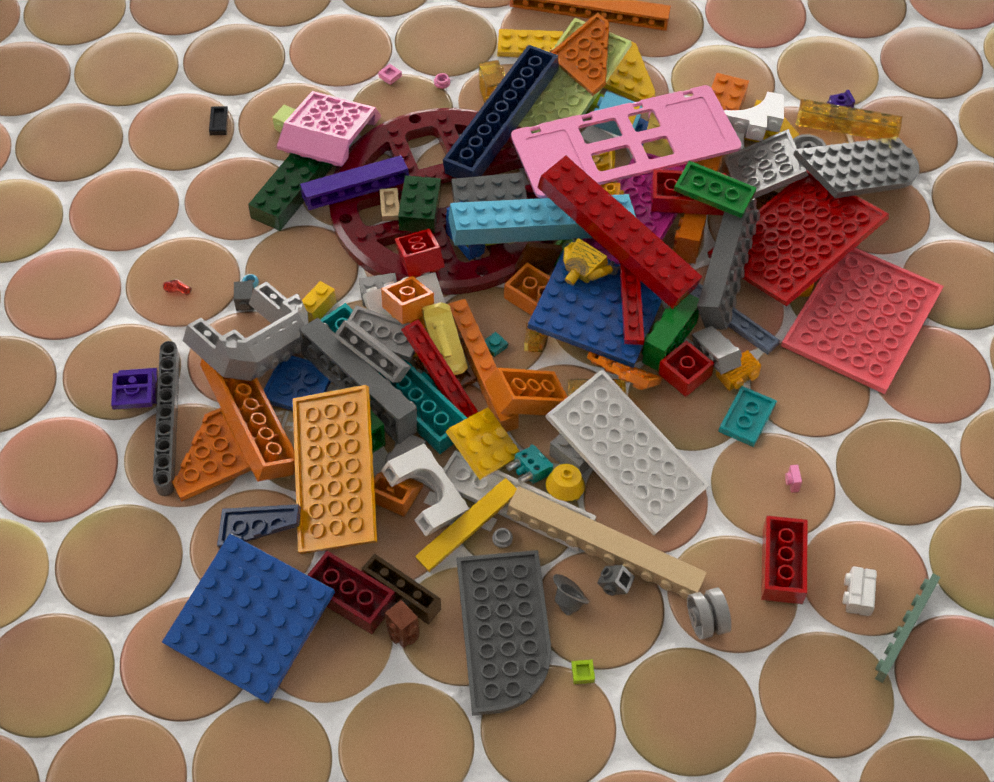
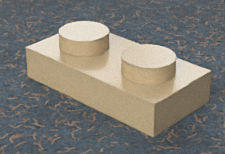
M397 188L380 189L382 221L398 220L399 200Z

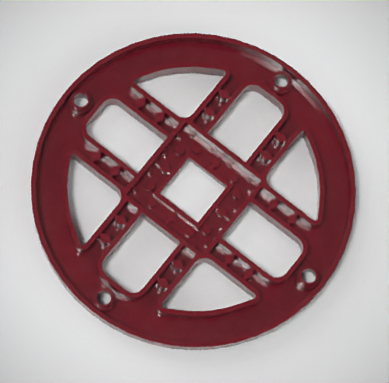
M437 108L411 112L388 120L360 137L349 148V157L342 167L337 166L334 174L372 164L386 151H389L392 158L402 156L408 167L409 176L441 178V184L452 182V179L457 178L444 173L443 163L418 169L407 142L425 136H435L438 138L446 155L458 140V134L464 132L478 111L460 108ZM511 136L503 146L505 149L500 150L482 176L496 175L520 168L524 169ZM404 183L385 189L397 188L398 200H401ZM531 184L525 185L527 199H541L535 195ZM380 190L330 204V218L339 243L359 266L373 276L395 273L397 282L405 277H409L399 258V254L385 246L396 244L394 238L415 232L399 230L398 220L367 226L363 224L359 212L361 210L381 205ZM450 205L439 208L435 233L432 234L440 246L445 265L444 268L435 272L442 295L473 293L506 283L518 272L515 269V264L528 242L553 244L555 240L514 242L511 245L508 243L487 245L489 256L470 262H461L456 257L445 232L446 213Z

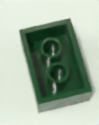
M405 175L398 214L399 230L419 232L430 229L432 233H435L441 197V178Z

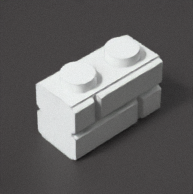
M853 566L850 572L845 574L844 585L848 586L847 592L845 591L843 595V604H846L847 613L871 616L875 607L876 570Z

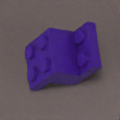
M158 369L119 370L118 373H113L112 409L144 408L157 404Z

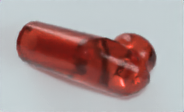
M177 279L163 283V289L168 293L180 291L185 295H189L192 290L191 287Z

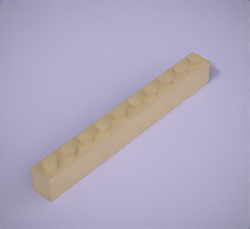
M518 486L508 505L506 515H509L513 520L524 522L532 529H539L552 538L563 540L569 546L578 547L588 555H595L608 564L623 565L630 573L640 576L647 582L658 584L664 590L673 591L683 599L687 600L689 594L699 591L707 573Z

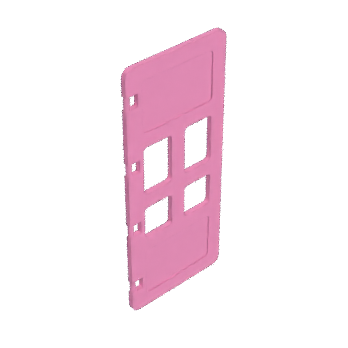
M707 85L652 97L635 103L605 108L584 115H575L541 123L533 127L516 129L511 133L513 144L534 193L538 198H548L537 188L541 175L565 155L601 185L651 173L653 169L663 170L687 164L689 161L696 162L737 152L741 149V141L712 88ZM688 94H692V95H693V96H691V97H686V98L684 97V95H688ZM641 105H642V107H643V108L635 109V110H634V108H633V107H637V106H641ZM653 112L660 127L636 132L628 117ZM590 117H591V119H592V120L584 121V122H583V120H582V119H586V118H590ZM615 121L622 134L619 137L587 144L584 142L579 128ZM540 129V132L538 133H531V131ZM659 139H667L674 154L649 159L642 144ZM628 148L636 162L635 164L606 171H598L591 156Z

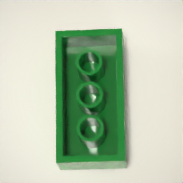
M689 294L674 309L666 308L664 310L662 319L655 322L651 334L648 333L644 338L645 345L641 352L643 364L659 372L660 361L684 343L698 323L700 313L697 305L699 298Z

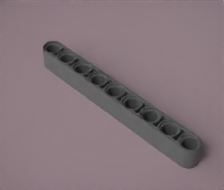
M173 341L162 343L159 352L153 482L157 493L161 496H168L174 491L172 482L175 478L180 355L177 345Z

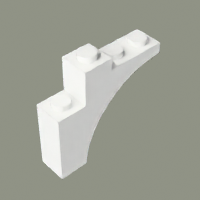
M767 92L765 99L753 108L737 111L724 110L735 132L744 133L745 138L762 141L766 130L778 133L784 120V95Z

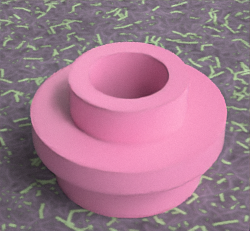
M445 73L437 74L434 79V85L440 89L447 88L450 85V78Z

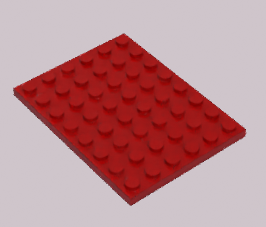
M806 170L808 173L807 177L790 183L759 209L760 219L756 222V234L752 237V248L748 251V263L744 266L745 272L742 279L783 305L788 306L889 219V213L856 195L834 198ZM714 247L707 252L708 258H710V259H711V256H712Z

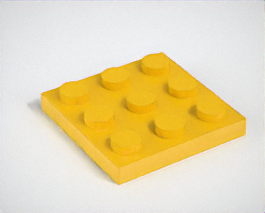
M489 407L457 423L446 431L479 480L514 461L515 454L520 452Z

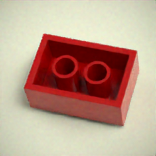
M430 229L394 238L399 258L409 277H420L423 273L437 272L445 267L440 246Z

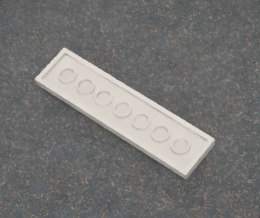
M454 451L443 468L444 473L454 484L460 496L474 503H477L506 478L516 488L520 486L596 521L595 515L565 501L558 500L529 484H520L518 479L497 470L479 480L458 451ZM508 503L498 512V514L512 521H515L512 518H510L509 515H506L509 505ZM515 521L531 530H534L576 551H579L580 549L578 547H571L568 544H566L565 541L560 540L558 538H552L548 536L547 533L539 529H532L531 527H529L528 524L524 522Z

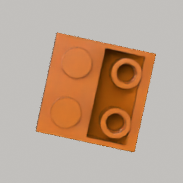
M380 472L374 478L375 504L405 517L423 488V484L409 478L392 487L383 473Z

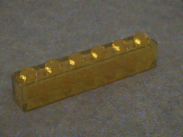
M801 99L795 125L881 139L899 137L903 116Z

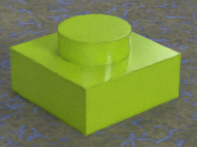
M593 659L571 661L573 684L595 683Z

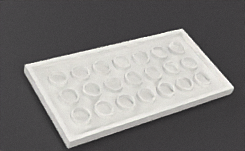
M603 369L545 416L653 536L710 486Z

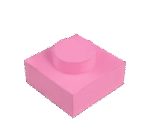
M389 64L378 72V76L391 85L402 77V71Z
M790 465L788 473L785 474L786 485L790 486L791 492H799L802 484L798 465Z

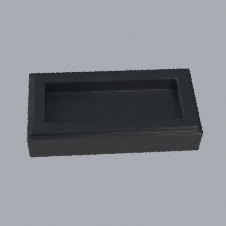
M228 106L211 107L210 135H227Z

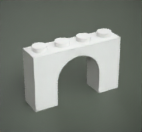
M435 272L423 273L422 276L416 278L434 293V304L445 303ZM394 281L384 284V287L394 284ZM377 287L367 289V293L363 295L366 308L392 317L382 307L381 289H377Z
M425 444L388 461L381 469V472L392 487L409 478L423 479L433 487L437 497L436 504L422 511L415 519V522L425 536L454 522L469 510L465 500L460 496L454 484L446 476L443 468L438 464L432 452Z

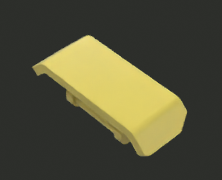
M440 302L423 307V319L428 335L454 375L462 374L468 369L450 306Z

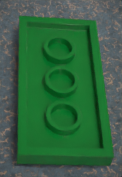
M692 161L687 163L674 187V191L740 218L743 217L757 189L754 186Z

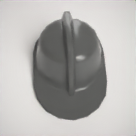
M560 574L553 576L554 583L557 586L555 602L566 615L570 616L573 612H577L583 604L589 603L581 589L571 579Z

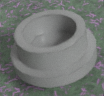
M499 528L493 533L492 540L497 547L506 548L511 545L513 536L508 529Z

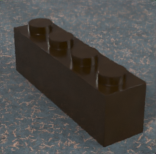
M374 554L361 568L363 573L395 591L396 603L402 600L419 619L428 625L440 612V597L378 555Z

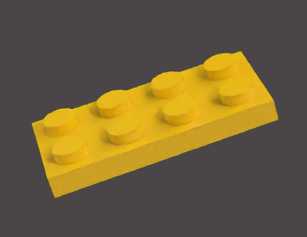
M499 29L497 57H520L528 45L549 52L557 44L563 35V31Z

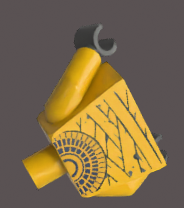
M573 238L572 242L564 248L563 261L566 270L569 272L565 277V281L572 286L578 279L588 283L590 280L594 281L608 274L616 275L620 269V266L614 267V261L607 265V256L580 238L577 240Z

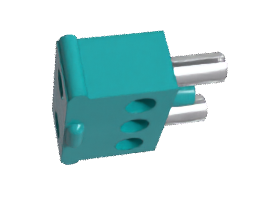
M533 444L516 453L514 461L506 465L508 471L517 467V475L524 474L518 478L520 484L528 480L534 484L548 477L553 471V464Z

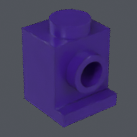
M846 90L845 93L830 95L827 101V109L831 111L833 117L852 113L855 105V99L850 90Z

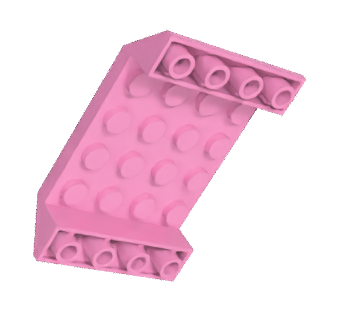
M312 91L284 122L277 149L342 167L349 157V145L366 124L375 125L381 118V114L375 107Z

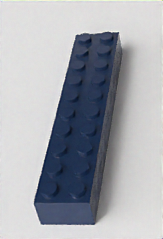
M531 45L526 47L443 158L445 174L454 178L478 177L484 174L510 138L512 131L516 130L558 72V55Z

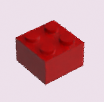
M686 340L660 361L658 374L682 395L687 397L712 376L714 362Z

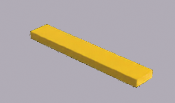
M504 478L421 550L415 558L428 572H431L511 501L517 488L508 479Z

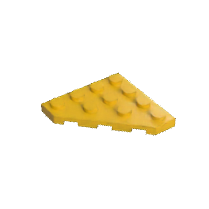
M631 41L632 46L603 88L639 102L655 97V89L636 43Z

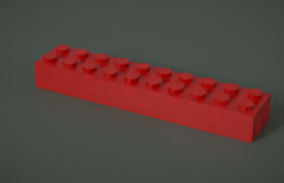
M567 155L541 175L537 188L670 308L674 309L697 288L703 276Z

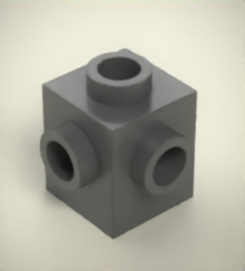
M623 565L605 566L597 584L610 596L628 594L635 576Z

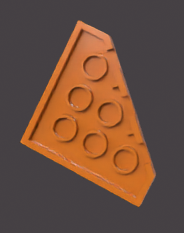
M597 12L551 51V53L558 55L559 67L592 96L606 86L609 22Z
M590 351L587 356L592 364L604 367V371L618 375V378L623 381L632 382V386L640 390L660 385L663 378L635 366L632 368Z
M221 408L204 415L202 425L197 430L191 442L192 446L189 452L186 453L180 465L181 469L172 483L182 502L252 471Z

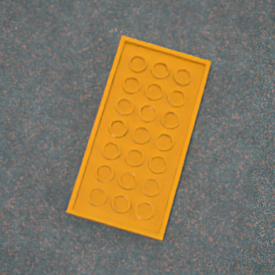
M362 385L293 398L296 504H299L301 507L300 522L297 527L298 553L306 554L376 543L377 529L369 387Z

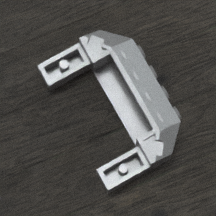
M266 281L253 289L249 305L271 323L270 325L248 338H244L235 329L222 336L206 321L199 318L187 325L183 342L223 377L252 381L256 377L263 376L266 371L276 368L279 363L286 362L292 355L301 352L299 329L308 324V313L298 294L287 299Z

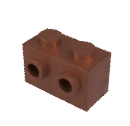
M400 600L385 612V619L390 639L396 645L399 643L405 648L408 644L412 645L417 641L419 637L418 617Z

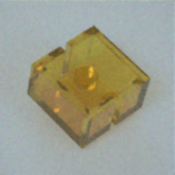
M499 60L479 63V89L484 103L505 76L504 67L500 66Z

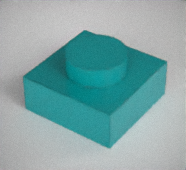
M494 332L484 340L493 357L508 348V342L497 332Z

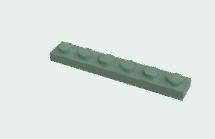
M933 573L929 580L924 579L920 590L923 591L921 596L916 594L911 603L914 606L912 612L907 610L902 619L905 625L903 628L898 626L893 636L896 638L895 643L890 642L884 652L887 655L886 659H880L875 668L878 671L875 679L879 682H884L935 589L940 576Z

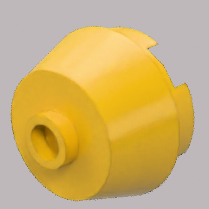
M561 464L547 477L546 489L551 496L558 500L568 502L576 499L577 501L584 493L585 482L577 467L571 464Z

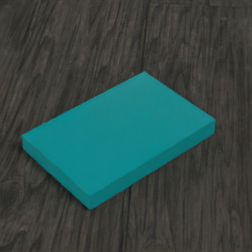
M741 386L718 432L754 447L776 406L777 400Z

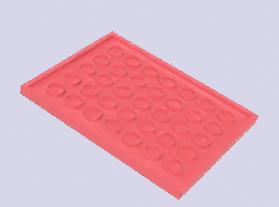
M854 248L821 277L783 339L781 347L885 394L944 286L858 248Z

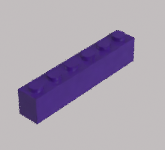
M400 155L301 183L300 186L302 197L309 211L380 189L403 184L405 175L409 176L407 165Z

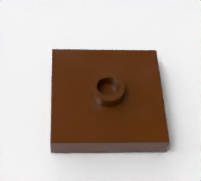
M528 242L515 264L516 271H519L528 262L540 271L549 274L563 250L562 246Z

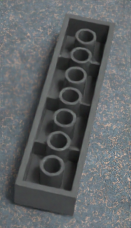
M754 197L742 218L724 211L697 305L705 328L713 326L715 329L727 330L728 324L732 321V310L736 307V295L740 292L741 287L740 280L744 277V266L748 263V251L752 248V237L756 234V222L760 219V211L757 210V201Z
M316 318L299 329L301 354L339 390L362 385L369 387L370 409L383 422L385 432L398 445L409 436L417 433L416 405L405 398L403 393L394 388L387 378H383L374 367H371L365 360L334 337L335 333L326 323Z

